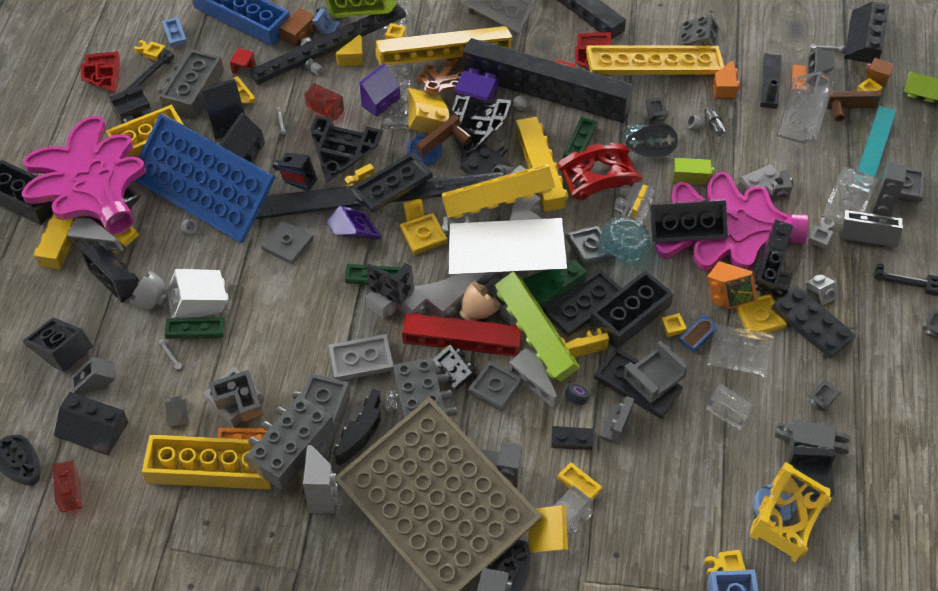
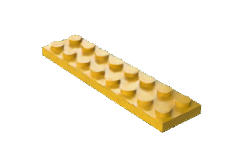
M587 46L586 48L590 71L599 75H715L724 67L719 46Z

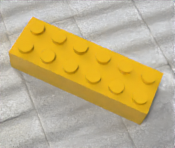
M149 436L142 468V474L147 484L271 490L272 486L271 482L249 469L246 455L254 446L249 444L247 439Z

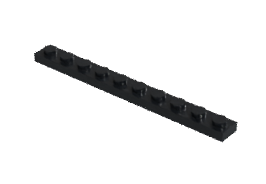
M397 2L390 13L364 17L250 69V75L255 83L259 85L305 64L310 58L316 59L348 44L358 35L361 37L366 36L390 23L392 24L406 17V13Z

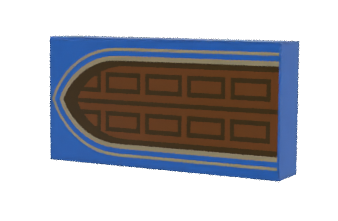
M703 314L679 338L678 342L694 353L718 329L719 325Z

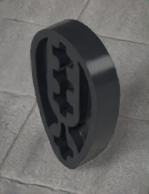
M651 124L631 134L626 139L625 145L636 154L651 158H662L670 155L676 149L678 136L676 131L668 124ZM668 135H670V138H673L674 140L670 144L667 141H665L662 143V145H660L659 142L653 143V146H651L650 143H647V140L650 139V136H652V139L655 140L658 139L659 136H661L662 139H665L668 137ZM633 138H635V141H643V143L636 144L635 147L629 142Z
M10 435L0 440V472L17 483L31 486L36 484L41 476V466L35 449L24 436ZM7 445L11 447L12 451L22 462L18 464L4 447ZM26 469L33 474L32 477L27 476Z
M518 540L487 568L506 572V567L512 565L513 570L509 572V582H512L511 591L523 590L530 567L529 546L525 541ZM520 547L523 548V552H520L515 558L516 550Z

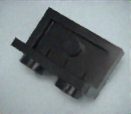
M755 263L753 274L756 291H768L777 297H783L788 293L793 273L781 270L776 288H772L757 282L759 264Z

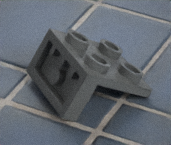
M712 14L682 22L677 46H688L698 42H702L704 46H717L720 28Z

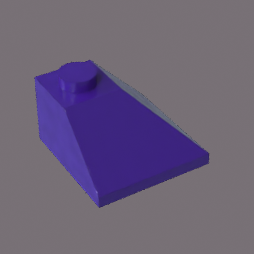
M339 206L327 221L331 231L337 236L380 239L382 237L364 211Z

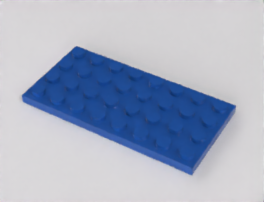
M160 113L139 156L144 162L146 172L134 181L235 240L244 243L276 176Z

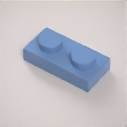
M178 17L162 21L171 48L187 44Z

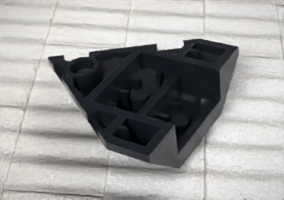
M456 96L451 113L460 118V127L472 136V140L467 145L457 138L458 147L462 154V163L505 123L513 105L512 100L497 99L496 104L477 102L470 96Z
M315 115L310 131L326 184L378 147L383 130L366 126L364 133L336 127L332 118Z

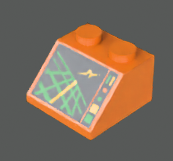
M719 261L707 276L713 304L730 309L756 302L757 293L752 271Z

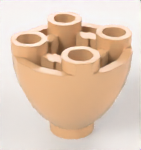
M474 280L464 293L462 310L459 313L468 321L485 319L496 313L502 306V303L497 298H492L489 295L490 291L488 288Z

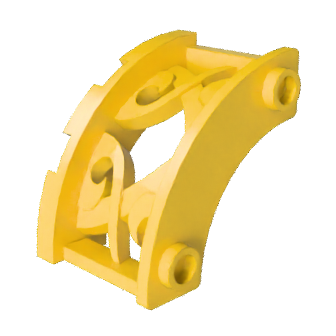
M785 462L771 484L773 488L770 490V497L765 496L758 509L759 515L752 523L749 536L755 540L759 537L790 555L791 561L796 562L799 557L802 559L807 553V541L812 527L822 508H826L829 505L831 497L829 488L824 487ZM791 475L805 484L799 488ZM807 486L820 492L816 502L810 501V496L813 492L807 493L805 496L802 495L803 490ZM781 493H785L786 497L791 494L792 497L788 500H783ZM795 501L800 522L793 526L783 527L782 517L777 509L774 508V505L787 506ZM770 516L774 517L776 521H771Z

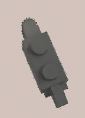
M796 419L793 424L777 423L775 437L788 441L791 450L793 447L800 445L814 448L825 446L835 448L837 454L844 455L849 453V447L840 443H849L850 436L846 433L836 432L834 427Z

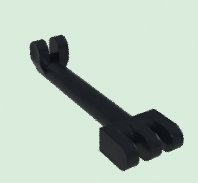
M877 264L875 268L874 278L924 287L925 294L938 295V276L928 274L926 280L886 273L884 272L883 264Z

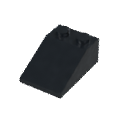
M235 79L200 89L208 124L215 140L224 137L241 113L245 114Z
M54 317L23 340L27 347L60 371L71 368L74 362L87 355L88 351L93 348L83 329Z

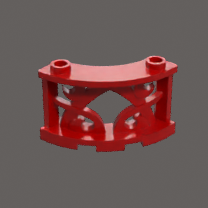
M610 143L609 146H602L601 144L588 146L586 151L578 154L573 152L557 163L571 191V196L580 201L608 188L623 187L631 189L643 179L641 175L637 174L628 153L630 150L628 146L618 143ZM596 161L612 166V169L606 175L589 172ZM572 172L575 174L574 178L571 176ZM581 178L580 185L577 188L575 182Z

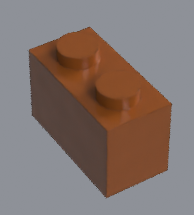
M299 8L279 27L281 39L297 47L302 39L308 37L316 30L317 27L312 21L316 15Z

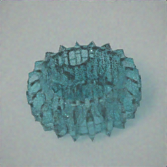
M620 216L617 218L612 217L610 221L605 223L600 236L602 247H606V252H611V257L615 255L618 257V260L622 258L625 262L628 259L633 262L635 259L639 260L641 257H644L651 241L649 231L645 230V226H641L640 221L635 222L633 218L630 220L626 216L623 219Z

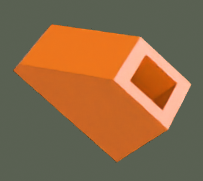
M730 61L715 74L713 82L714 98H735L736 92L740 90V82L737 81L738 69L735 68L734 61Z

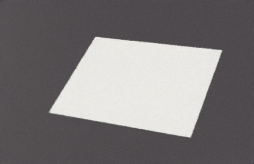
M562 218L450 224L449 274L567 268Z

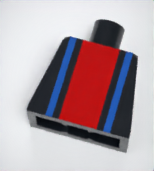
M285 153L281 160H275L273 163V169L280 171L285 183L302 190L310 191L318 180L309 155Z

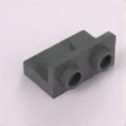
M626 396L624 403H613L601 431V438L617 444L620 443L632 413L633 398Z

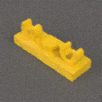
M600 328L597 329L596 336L591 335V332L587 331V337L576 338L569 343H565V340L561 338L574 358L608 349V334H602Z

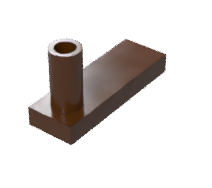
M828 92L825 108L832 109L835 121L840 122L845 119L843 108H877L881 92Z
M454 114L416 144L417 156L423 159L452 134L465 145L470 143L472 136L460 127V118Z

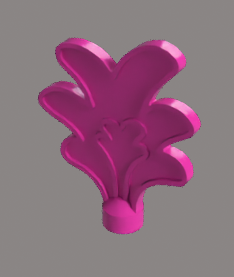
M91 116L81 120L73 127L68 135L66 147H44L33 151L24 158L23 164L29 173L44 175L31 180L24 187L22 195L28 204L54 201L52 209L55 217L59 220H67L79 216H92L101 220L109 233L120 234L127 231L134 223V215L124 203L123 196L127 187L146 172L144 162L137 157H126L133 148L131 137L128 135H113L100 142L106 129L104 119L100 116Z
M718 172L708 183L707 198L708 200H726L728 238L655 242L654 246L655 252L659 257L668 259L681 250L695 245L694 261L704 271L712 270L727 255H730L734 266L751 270L754 267L758 254L764 249L775 219L793 225L789 238L790 244H806L808 215H788L779 211L772 204L768 191L762 186L749 188L743 196L728 173ZM685 182L677 183L672 191L671 202L707 200L700 196L690 184Z

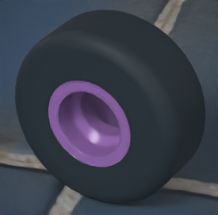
M571 383L565 390V396L571 402L583 405L589 398V392L583 386Z

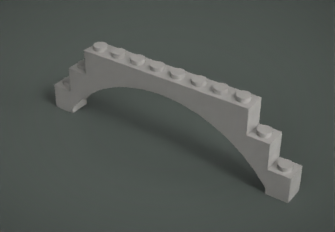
M519 165L510 174L526 169ZM535 194L527 199L523 197L517 198L513 202L509 221L542 219L537 215L541 209V198ZM499 272L459 273L435 283L415 286L412 295L407 297L401 305L389 301L379 293L376 294L371 291L366 295L367 307L383 320L388 315H392L396 308L405 315L406 313L423 315L427 309L435 316L451 318L462 306L464 293L471 282L475 280L480 285H485Z

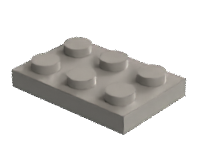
M387 334L329 344L334 378L336 380L342 381L393 371Z

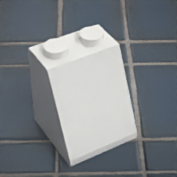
M175 269L166 292L171 318H200L222 312L229 298L228 293L225 292V280L222 278L220 270Z

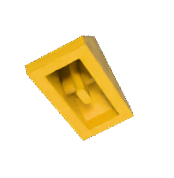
M360 35L336 52V61L339 67L363 65L362 37Z

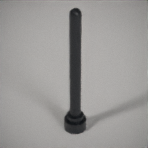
M164 49L160 52L159 59L123 91L126 98V90L141 85L159 67L170 63L174 59L171 51Z

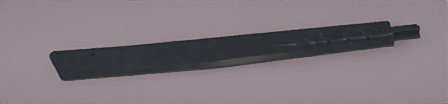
M501 172L431 178L393 202L442 197V193L505 175ZM356 185L268 195L256 219L333 210L339 206L350 208L365 205L352 192V187Z

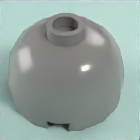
M149 271L148 274L150 276L148 278L144 276L133 292V295L136 296L134 301L130 299L132 305L143 310L153 309L157 304L161 306L167 297L164 295L166 287L163 279L152 271Z

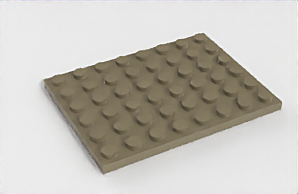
M431 397L427 398L336 476V482L432 591H462L481 574L482 568H488L542 519L540 513Z

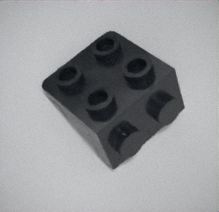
M404 263L394 276L372 264H368L366 267L368 284L372 292L379 293L389 301L400 305L407 297L412 295L414 285L411 265Z
M804 445L793 447L788 458L789 464L794 469L824 487L829 488L830 497H833L832 464L836 457L835 448L825 446L814 448ZM791 475L799 488L805 484ZM807 486L802 492L803 496L810 492H813L810 497H819L820 492L810 486Z

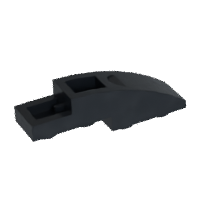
M778 219L774 220L762 252L757 282L776 288L793 225Z
M372 389L370 395H367L364 400V409L358 413L356 422L350 420L348 426L343 428L341 433L342 439L339 444L335 445L333 451L337 465H342L356 455L377 430L381 422V411L378 409L381 403L379 390Z

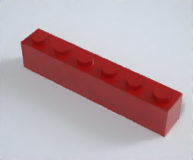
M406 313L402 330L404 344L438 348L452 345L464 351L514 357L520 352L522 331L516 325L425 316L417 313Z

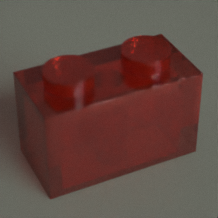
M316 83L304 93L306 108L324 117L332 118L335 121L344 111L343 96Z
M74 461L52 464L55 502L61 513L83 508L80 476Z

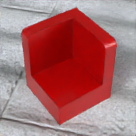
M240 48L237 49L230 60L231 71L236 74L239 67L254 68L256 65L254 52Z

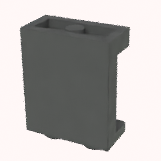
M659 341L656 349L635 365L631 362L627 364L623 377L652 403L686 377L688 366L683 359L678 358L668 345H664Z

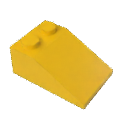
M407 88L409 129L431 133L449 119V110L441 95L432 97L424 91Z

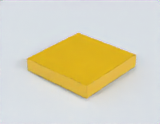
M434 213L400 224V230L413 255L448 243V239Z
M771 294L757 298L756 302L735 307L750 338L786 329L787 324L785 320L771 309L775 303Z
M566 506L536 508L542 519L528 531L529 552L541 553L568 550Z

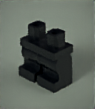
M140 85L126 90L129 102L124 92L109 97L112 109L122 124L152 113L150 104Z

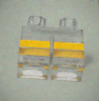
M634 182L632 187L623 184L620 196L627 199L617 197L614 209L623 212L622 217L630 216L635 218L637 223L643 224L649 211V203H652L654 200L656 188Z

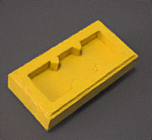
M572 462L557 475V479L587 504H590L603 489L601 485Z

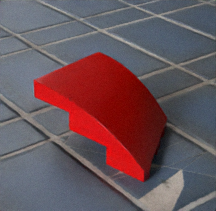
M611 32L577 33L575 64L590 70L586 53L587 46H611Z
M116 51L85 54V63L81 64V80L116 92L120 72V53Z

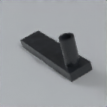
M764 54L760 107L778 108L782 55Z

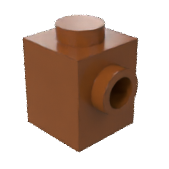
M874 58L872 64L868 63L865 70L867 74L866 80L871 78L880 86L886 87L894 64Z

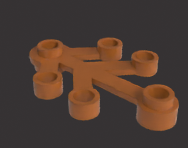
M458 58L445 59V67L439 75L433 65H426L424 67V73L418 75V82L425 85L424 92L427 95L437 96L441 91L448 89L454 92L463 72L450 76L447 75L458 67ZM428 75H430L434 81H430L428 79Z

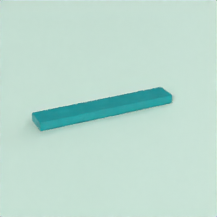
M882 106L878 107L853 184L871 189L896 110Z

